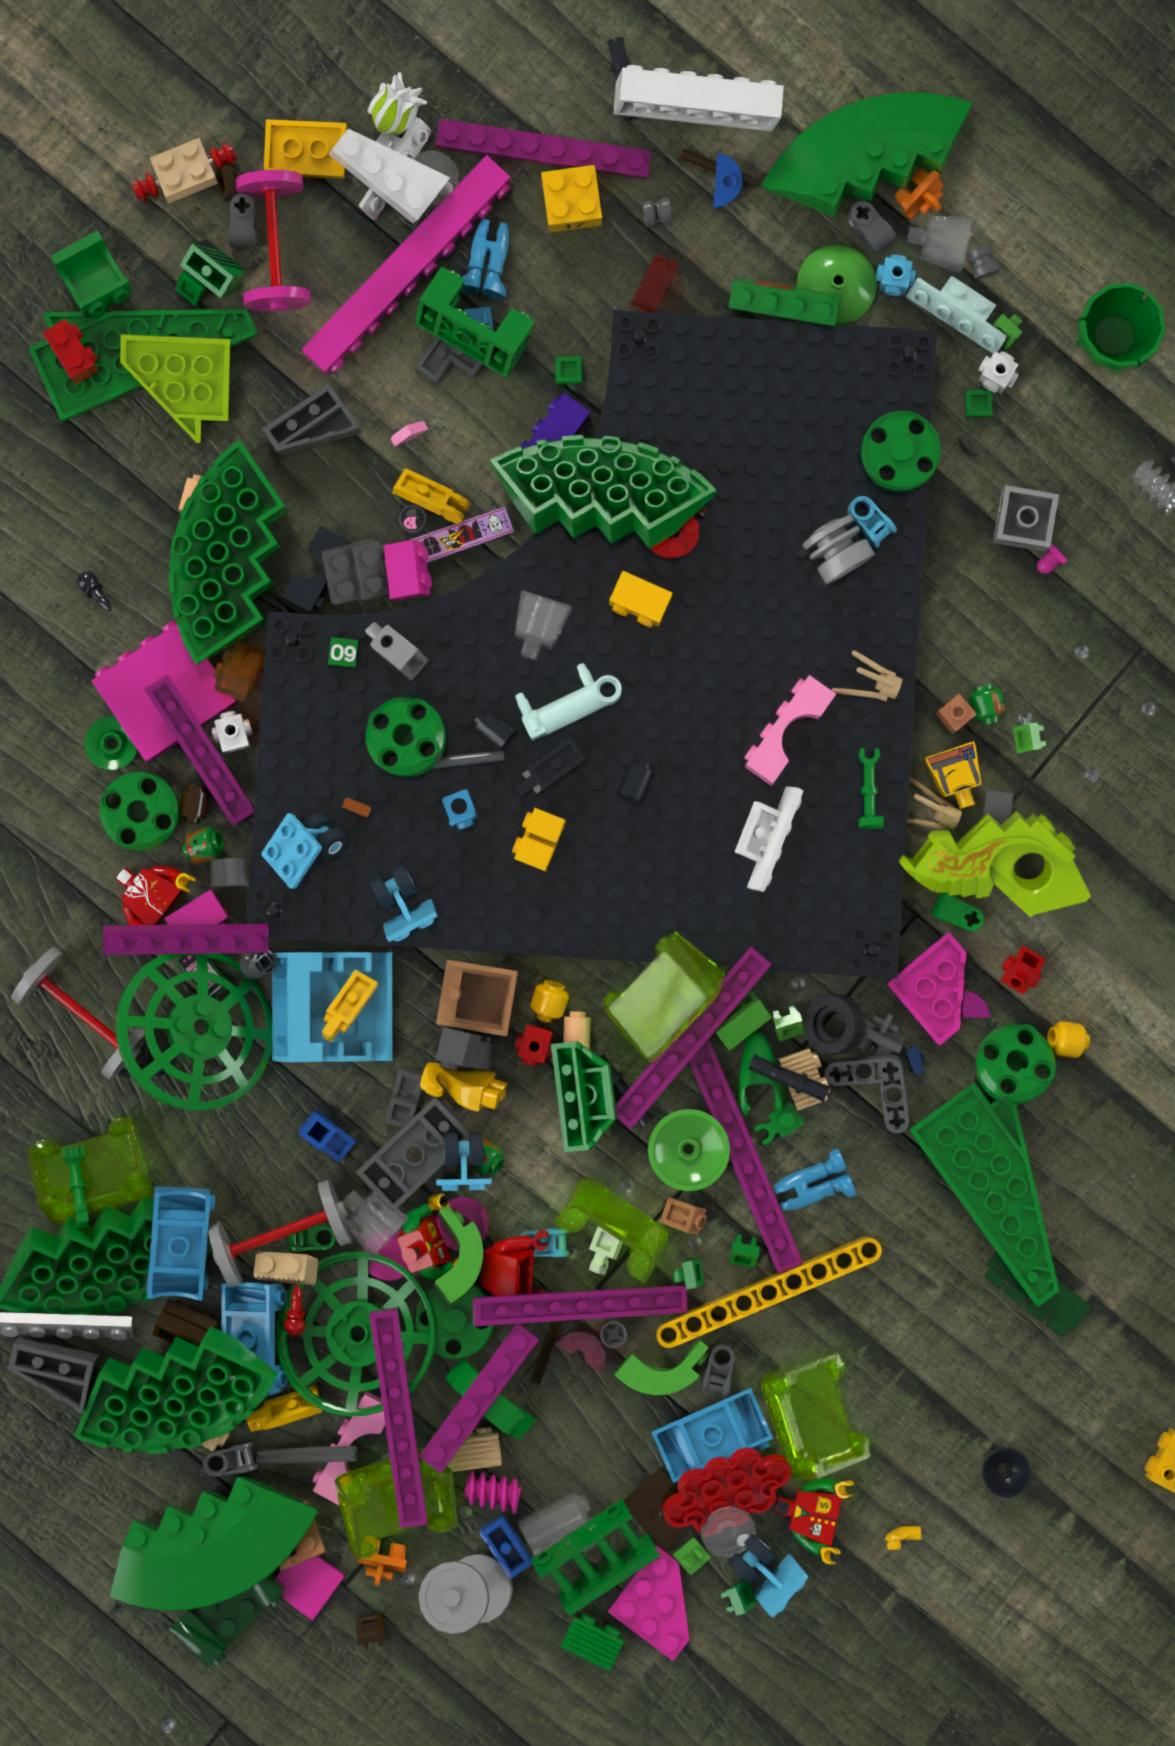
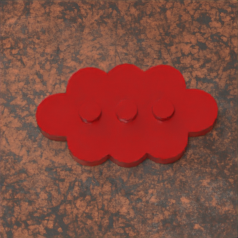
M748 1447L737 1450L730 1458H713L708 1461L704 1469L695 1468L682 1474L677 1483L679 1493L672 1495L664 1502L662 1508L663 1516L668 1525L672 1527L682 1528L692 1524L694 1529L701 1534L715 1533L724 1524H741L746 1521L751 1513L765 1512L775 1504L777 1498L775 1489L782 1487L790 1480L792 1468L788 1460L782 1455L773 1454L762 1458L758 1450Z

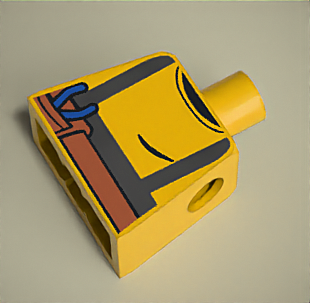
M974 741L923 759L926 769L943 798L955 794L959 809L975 804L970 789L981 785V777Z

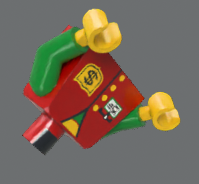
M444 1193L431 1195L428 1204L423 1203L408 1212L404 1217L403 1230L397 1236V1241L402 1251V1259L406 1262L411 1273L420 1272L423 1277L432 1281L439 1279L449 1272L459 1259H455L453 1264L450 1262L452 1259L432 1213L433 1210H442L450 1205V1203L440 1205L439 1201L445 1195Z
M818 1478L805 1483L802 1488H797L794 1500L779 1497L777 1501L776 1513L790 1516L788 1526L792 1530L793 1537L806 1550L822 1557L823 1562L826 1564H837L830 1559L831 1552L835 1554L841 1553L839 1549L827 1547V1545H832L841 1499L853 1496V1494H848L845 1491V1486L854 1485L851 1480L840 1482L833 1479Z

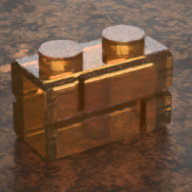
M240 641L234 645L232 650L227 648L222 664H217L213 674V678L217 679L214 687L215 690L225 695L230 694L231 697L238 700H245L262 671L265 651L255 647L250 648V645Z

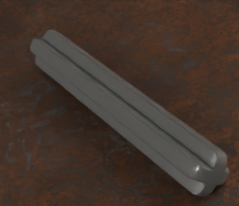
M355 1446L259 1449L256 1453V1461L258 1464L348 1462L357 1460L358 1449Z

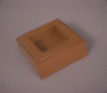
M348 797L342 806V809L364 818L368 817L371 810L370 806Z

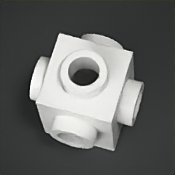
M995 351L991 358L986 356L978 370L982 374L978 381L983 383V387L989 391L1002 393L1006 386L1012 388L1019 375L1015 372L1019 364L1014 362L1015 359L1005 352H1000L999 354ZM996 367H998V368H1000L1001 370L1005 371V373H1003V374L997 373Z
M236 711L220 714L221 719L215 720L216 727L212 728L215 743H220L222 752L227 754L250 748L249 735H252L253 732L249 719L244 720V716L242 714L236 715ZM235 727V733L233 735H229V730Z

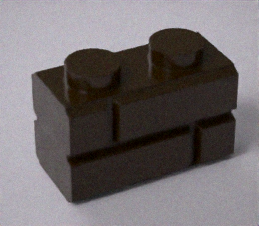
M168 1299L155 1323L152 1335L171 1344L178 1337L199 1347L210 1326L216 1328L218 1321L214 1320L207 1312H197L190 1309L181 1300L173 1301Z

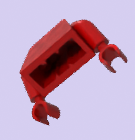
M539 1230L534 1238H528V1235L510 1237L495 1242L492 1247L483 1252L481 1265L482 1286L492 1292L494 1296L546 1293L539 1289L532 1293L534 1250L530 1249V1246H534L540 1251L545 1250L549 1242H540L538 1238H546L549 1233L546 1230Z

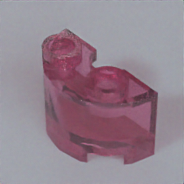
M584 1328L571 1329L562 1333L555 1341V1345L571 1355L575 1351L585 1353V1363L602 1373L605 1366V1349L601 1339L592 1331Z

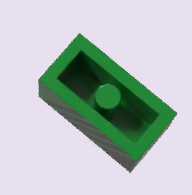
M208 239L192 243L180 263L182 268L220 298L235 293L248 272Z

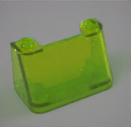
M676 931L669 938L664 936L655 947L658 950L655 959L624 991L618 990L614 992L612 990L603 1000V1004H605L603 1011L639 1054L649 1063L655 1061L716 999L722 987L724 971Z
M119 1117L113 1120V1123L108 1127V1134L58 1148L55 1143H51L49 1140H41L27 1147L37 1204L49 1221L54 1223L65 1222L68 1216L76 1219L73 1192L69 1188V1182H71L69 1165L63 1163L62 1149H68V1147L78 1146L79 1148L84 1146L85 1159L80 1162L82 1180H85L86 1183L84 1196L88 1215L103 1211L105 1206L113 1208L141 1200L143 1195L149 1197L153 1194L154 1190L150 1173L132 1117Z
M591 1178L579 1180L554 1216L553 1223L567 1232H577L585 1225L587 1220H590L630 1247L628 1252L631 1255L627 1261L629 1273L645 1284L667 1244L668 1233L666 1229Z
M838 1352L825 1354L772 1371L761 1378L762 1389L784 1457L790 1463L794 1478L819 1479L871 1457L867 1437L859 1431H852L836 1380L842 1378L845 1366Z
M424 1448L418 1449V1456L421 1454ZM419 1457L428 1519L426 1526L435 1533H445L450 1529L458 1527L453 1472L447 1466L442 1473H439ZM390 1459L341 1474L335 1479L336 1495L351 1552L356 1560L370 1558L378 1551V1539L418 1527L400 1528Z

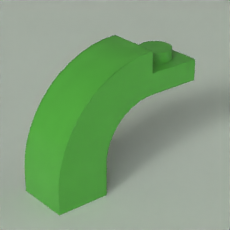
M448 1205L439 1211L438 1216L457 1242L459 1259L449 1272L435 1281L434 1286L449 1307L460 1301L474 1286L482 1265L483 1245L475 1223L472 1221L464 1227L462 1224L465 1221L457 1209L452 1211Z
M699 1338L678 1363L667 1368L650 1366L631 1351L616 1369L614 1375L628 1387L649 1395L675 1393L692 1384L700 1376L693 1366L695 1364L700 1366L709 1355L706 1352L709 1346Z

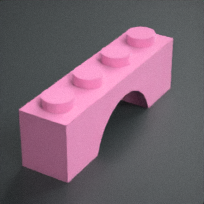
M810 675L805 681L801 678L791 691L795 694L790 703L787 701L782 703L776 712L779 716L774 725L768 723L760 735L764 740L759 747L753 745L744 757L748 760L745 768L771 786L789 761L782 747V735L785 728L793 721L801 718L819 719L836 695V693Z
M366 1391L363 1397L359 1396L357 1408H367L382 1404V1399ZM384 1412L368 1416H352L350 1421L345 1419L337 1433L342 1436L338 1445L332 1443L330 1447L350 1446L355 1439L362 1435L371 1433L381 1434L385 1426ZM328 1462L325 1469L319 1467L312 1480L316 1484L313 1492L342 1507L356 1480L348 1466V1462Z

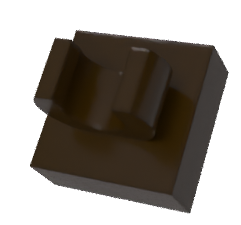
M231 165L220 167L215 175L222 201L232 200L237 194L236 178L245 174V172L233 175Z
M383 1614L356 1618L358 1645L363 1644L364 1648H369L368 1643L378 1642L379 1646H383V1641H385Z

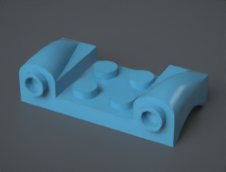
M154 1187L150 1260L146 1290L147 1298L182 1296L202 1300L203 1290L208 1289L209 1279L208 1273H205L209 1211H214L215 1195L210 1194V1189Z
M227 1282L222 1283V1332L238 1339L278 1373L267 1395L280 1393L283 1387L286 1386L288 1378L282 1366L275 1365V1311L281 1310L283 1305L286 1304L287 1291L281 1283L242 1282L231 1288Z
M751 1388L651 1432L673 1483L678 1482L682 1474L688 1470L695 1468L704 1469L708 1461L713 1458H730L734 1452L746 1447L761 1451L770 1447L769 1441L773 1439Z

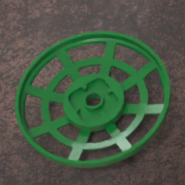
M220 953L163 954L144 965L131 978L123 991L116 1016V1039L119 1053L126 1069L134 1081L148 1095L176 1109L207 1111L236 1101L246 1094L259 1080L267 1066L272 1050V1016L266 997L256 980L245 977L240 970V964ZM196 956L197 971L181 973L167 980L156 969L161 964L175 958ZM207 957L230 965L245 980L235 987L223 977L209 973ZM148 976L159 988L150 999L145 1016H128L134 993L141 982ZM197 979V995L184 998L174 987L183 981ZM208 981L219 984L228 990L230 994L221 1002L208 996ZM251 988L257 994L263 1007L266 1030L253 1028L251 1011L243 997ZM166 994L175 1006L170 1011L168 1018L154 1017L160 1000ZM237 1002L243 1012L246 1027L232 1025L228 1010ZM197 1020L205 1025V1033L203 1035H199L194 1031V1023ZM128 1027L144 1028L146 1043L154 1061L143 1070L138 1066L131 1051ZM154 1028L167 1030V1036L172 1046L163 1053H161L156 1043ZM231 1036L245 1038L242 1050L235 1061L226 1050ZM253 1039L265 1041L266 1045L262 1060L254 1075L247 1081L240 1067L249 1055ZM179 1054L184 1058L193 1060L192 1075L178 1070L169 1062ZM217 1056L226 1069L215 1075L203 1076L205 1060ZM163 1069L173 1078L190 1084L188 1100L179 1099L167 1094L155 1086L149 1079L159 1070ZM231 1076L239 1088L234 1093L221 1099L199 1102L202 1085L217 1083Z
M363 1251L343 1252L318 1261L317 1274L335 1264L358 1260V1277L342 1279L328 1287L317 1277L316 1283L310 1285L319 1295L308 1310L305 1318L306 1328L300 1336H303L305 1352L313 1368L302 1377H299L289 1356L287 1335L289 1334L284 1329V1322L288 1317L286 1311L291 1310V1294L295 1285H297L295 1283L292 1284L287 1292V1302L278 1313L276 1347L279 1361L286 1377L305 1400L317 1408L332 1414L368 1416L383 1412L382 1404L367 1408H357L359 1392L380 1387L379 1379L361 1383L363 1367L376 1363L370 1311L400 1308L406 1325V1332L401 1331L402 1343H405V1364L410 1357L413 1343L428 1344L423 1364L414 1380L409 1384L410 1394L422 1381L433 1358L436 1343V1321L433 1307L426 1291L418 1279L405 1267L390 1258L375 1253ZM369 1261L378 1262L392 1268L403 1275L408 1281L396 1291L382 1281L369 1278ZM298 1284V1285H300L301 1290H302L303 1287H304L306 1284H303V1285H302V1284ZM357 1285V1301L348 1302L343 1305L334 1295L335 1292L345 1287ZM369 1286L382 1290L391 1298L381 1308L369 1303ZM414 1290L419 1294L426 1309L429 1333L414 1332L412 1315L404 1301ZM326 1302L334 1313L331 1315L327 1326H314L317 1312L322 1304ZM358 1326L363 1327L365 1330V1337L360 1342H356L352 1336L353 1330ZM312 1336L326 1337L331 1353L321 1361L318 1360L315 1353ZM338 1361L352 1366L350 1382L336 1378L327 1370ZM318 1377H321L332 1386L347 1390L346 1407L337 1406L323 1400L307 1386Z

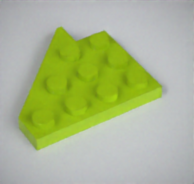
M121 334V364L196 443H201V420L228 421L230 339Z

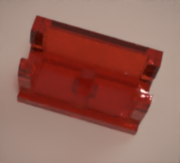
M661 253L654 256L631 304L646 312L656 313L679 269V261L675 259L669 261Z

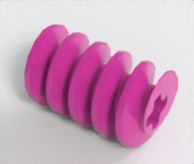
M471 1470L467 1477L463 1502L468 1497L469 1505L473 1506L475 1501L479 1499L480 1508H484L487 1501H490L491 1510H494L497 1504L500 1503L502 1512H505L508 1506L511 1505L512 1513L516 1514L521 1486L518 1487L516 1478H513L510 1485H507L505 1476L497 1483L495 1474H492L490 1479L486 1481L484 1472H481L478 1479H475L474 1470Z

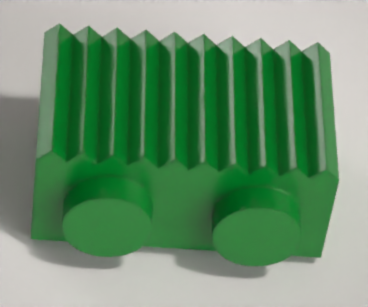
M575 1613L560 1643V1647L610 1671L624 1643V1637L620 1635L621 1631L611 1625H606L605 1628L596 1623L597 1620L589 1614L582 1613L579 1616Z

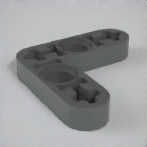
M889 1054L835 1059L828 1063L825 1069V1078L833 1086L880 1083L884 1120L887 1129L893 1133H902L908 1128L910 1110L904 1064L900 1057ZM888 1062H892L894 1067H898L895 1069L893 1081H889L890 1071L884 1069L887 1067ZM860 1064L869 1065L872 1070L871 1075L867 1077L860 1076L857 1072V1066ZM849 1065H852L851 1073L853 1078L849 1077L850 1072L842 1073L840 1078H836L835 1074H831L834 1067H838L839 1071H848ZM892 1087L898 1088L902 1093V1097L896 1101L891 1100L887 1096V1090ZM895 1107H899V1117L904 1119L900 1126L896 1125L895 1121H891L895 1115Z

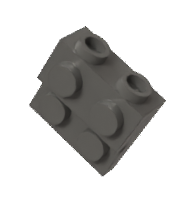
M368 539L321 551L331 604L336 605L356 599L366 600L388 594L387 571H384L383 561L385 560L384 546L380 545L379 541Z

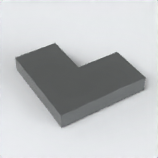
M436 337L414 369L437 385L452 363L473 378L477 375L483 364Z

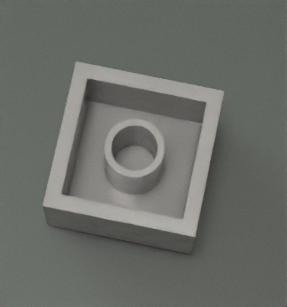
M1005 485L1001 490L992 543L1046 552L1051 546L1059 494Z

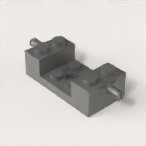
M435 1097L356 1171L370 1188L358 1199L359 1202L362 1203L370 1196L362 1204L366 1208L378 1197L394 1212L445 1164V1133H457L458 1141H469V1133L471 1132L464 1126L461 1117L470 1109L464 1108L461 1110L463 1106L458 1105L453 1110L447 1107L438 1097ZM415 1146L421 1149L422 1158L420 1161L411 1162L407 1158V1150L410 1147Z

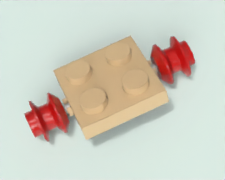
M197 138L150 157L157 175L155 177L156 181L148 173L145 174V180L142 181L135 177L136 183L132 184V188L137 199L143 198L146 203L147 196L149 195L158 198L159 187L162 188L169 204L218 184L212 170L213 163L218 170L228 163L234 167L233 161L237 160L232 145L226 146L223 141L221 149L217 150L214 146H211L210 154L212 158H210V155H206L200 138Z

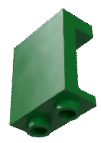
M98 230L50 256L56 271L85 318L101 314L106 307L114 303L123 302L133 293L128 279L123 276L110 255Z

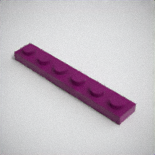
M168 674L144 688L231 824L235 825L254 813L253 805Z
M269 924L103 926V955L269 953Z
M516 1324L419 1457L436 1471L442 1473L540 1339L521 1324Z

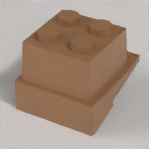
M447 960L436 1024L507 1036L518 971Z

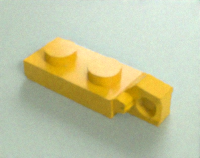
M355 969L326 1010V1016L323 1020L327 1024L321 1032L323 1033L322 1038L331 1043L339 1031L345 1033L378 988V982Z
M316 1386L308 1387L314 1394L319 1396ZM295 1391L264 1401V1405L259 1408L260 1410L253 1411L246 1419L251 1432L262 1429H272L322 1413L323 1411L305 1400Z

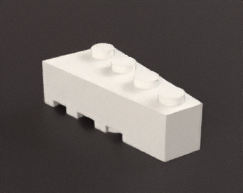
M350 129L343 134L328 154L412 223L420 218L450 179V177Z

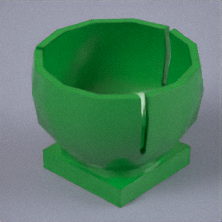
M1132 283L1107 285L1086 300L1078 318L1079 338L1075 343L1084 350L1094 364L1109 369L1118 375L1121 370L1141 367L1157 354L1166 332L1162 306L1151 292L1142 300V297L1148 291L1147 289Z

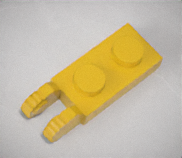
M407 468L402 472L392 492L440 516L443 515L450 522L458 524L464 518L461 511L466 512L471 506L468 499L454 493L452 489Z

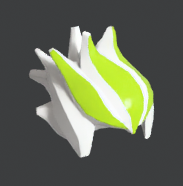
M398 72V76H393L391 85L381 83L379 92L370 103L367 112L370 115L372 114L377 132L399 136L410 127L416 118L418 107L427 104V101L417 98L422 88L411 90V87H404L401 72Z

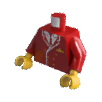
M152 866L149 870L143 868L137 876L125 867L117 876L116 881L127 888L121 900L124 902L122 910L128 925H159L184 891H191L186 887L189 880L195 882L196 879L173 867Z

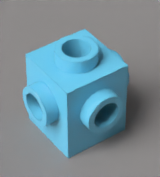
M891 255L890 258H885L883 265L878 264L876 281H880L879 291H885V294L892 296L905 295L908 286L914 285L916 270H911L913 261H907L905 256ZM892 271L900 272L902 275L899 277L894 276Z

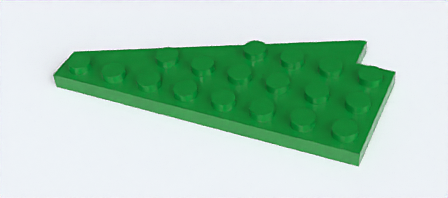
M247 309L103 311L99 315L85 318L82 312H45L43 316L49 328L64 319L70 325L75 323L84 336L80 339L81 343L85 348L90 346L98 358L94 363L99 371L77 385L70 378L47 340L28 348L58 416L63 423L143 387L120 362L121 334L230 339V348L259 335Z
M973 1082L908 1131L1034 1305L1039 1307L1059 1292V1286L1016 1104H1007L998 1100L989 1103L976 1083ZM1009 1089V1090L1006 1091L1005 1093H1006V1094H1011V1093H1013V1092H1012L1011 1089Z

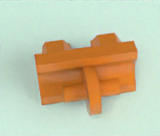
M920 168L912 178L917 188L913 192L907 188H901L895 194L896 202L901 206L905 217L910 221L920 211L925 215L930 209L934 212H938L941 209L938 200L943 196L940 190L944 186L939 179L940 174L936 170L930 173Z
M366 1538L362 1551L359 1550L357 1563L378 1567L377 1569L367 1567L365 1575L375 1577L374 1585L380 1586L381 1578L392 1581L393 1572L384 1571L383 1568L405 1573L407 1565L405 1545L391 1543L389 1556L378 1554L381 1541Z

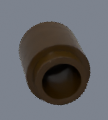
M185 785V790H182L179 816L184 817L183 822L200 824V819H206L209 794L206 793L207 786Z

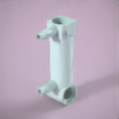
M582 663L577 666V669L585 687L537 710H532L524 694H517L515 698L523 715L521 719L531 740L533 741L546 734L548 735L593 712L618 702L622 689L618 679L606 675L594 682L590 671ZM604 684H611L615 687L616 692L611 697H604L600 693L601 687Z

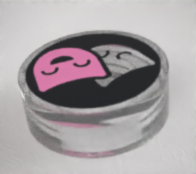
M409 505L401 511L399 522L405 531L417 533L425 527L426 515L419 506Z

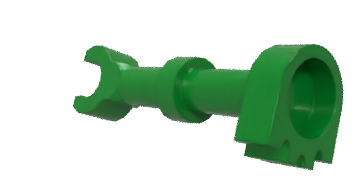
M861 748L858 758L864 768V787H861V795H864V816L859 818V828L881 829L884 828V816L875 815V795L878 794V787L875 786V763L880 757V751L878 748H875L874 757L868 759L864 755V748Z
M78 1146L68 1147V1149H62L63 1163L68 1164L70 1169L71 1182H69V1188L73 1192L77 1229L88 1228L89 1217L84 1196L86 1183L85 1180H82L80 1162L85 1159L84 1146L79 1148Z

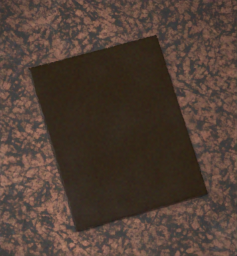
M660 1467L624 1499V1502L629 1511L665 1551L693 1525L677 1528L668 1525L665 1521L662 1511L664 1502L672 1495L679 1493L677 1485L673 1483Z

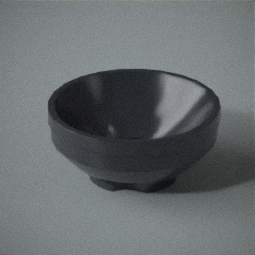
M1002 1447L992 1451L985 1458L982 1465V1479L985 1486L996 1496L1003 1498L1015 1497L1021 1494L1030 1483L1031 1466L1028 1459L1020 1451L1009 1447ZM1002 1462H1007L1012 1466V1473L1007 1478L999 1477L996 1472L997 1466Z

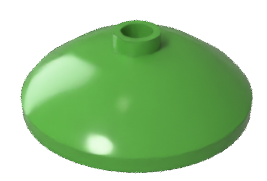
M829 245L814 251L806 258L799 270L796 287L842 294L837 325H845L858 320L869 310L875 299L877 281L872 264L861 252L845 245ZM840 277L843 280V284L836 285L833 279Z
M683 1109L665 1116L655 1126L649 1140L648 1155L654 1172L664 1183L678 1190L695 1191L708 1187L722 1175L728 1164L730 1145L724 1128L714 1117L700 1110ZM686 1144L693 1145L694 1151L687 1154L684 1152L683 1148Z

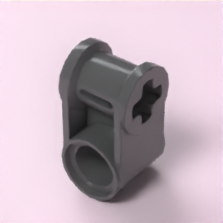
M244 193L237 194L230 202L229 246L257 247L256 206L249 195ZM242 202H246L247 206L250 207L245 209V213H240L237 208L241 207Z
M859 201L854 204L847 217L848 223L860 237L864 246L875 255L896 238V234L872 204L867 201ZM864 212L866 214L865 218L858 219L856 217L858 213Z
M717 1342L711 1347L702 1378L701 1392L709 1390L722 1393L724 1397H728L735 1361L734 1351L728 1343ZM726 1350L730 1356L727 1361L719 1362L714 1358L716 1352Z
M242 1441L209 1451L203 1462L205 1471L211 1476H222L257 1469L258 1465L254 1463L251 1449L253 1441ZM213 1456H219L223 1459L224 1466L220 1469L212 1468L209 1459Z

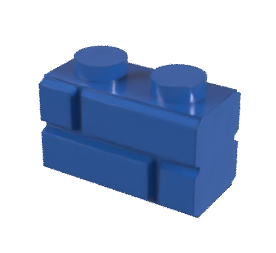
M503 1513L480 1528L479 1534L485 1543H488L489 1549L510 1579L532 1564L531 1559L533 1557Z

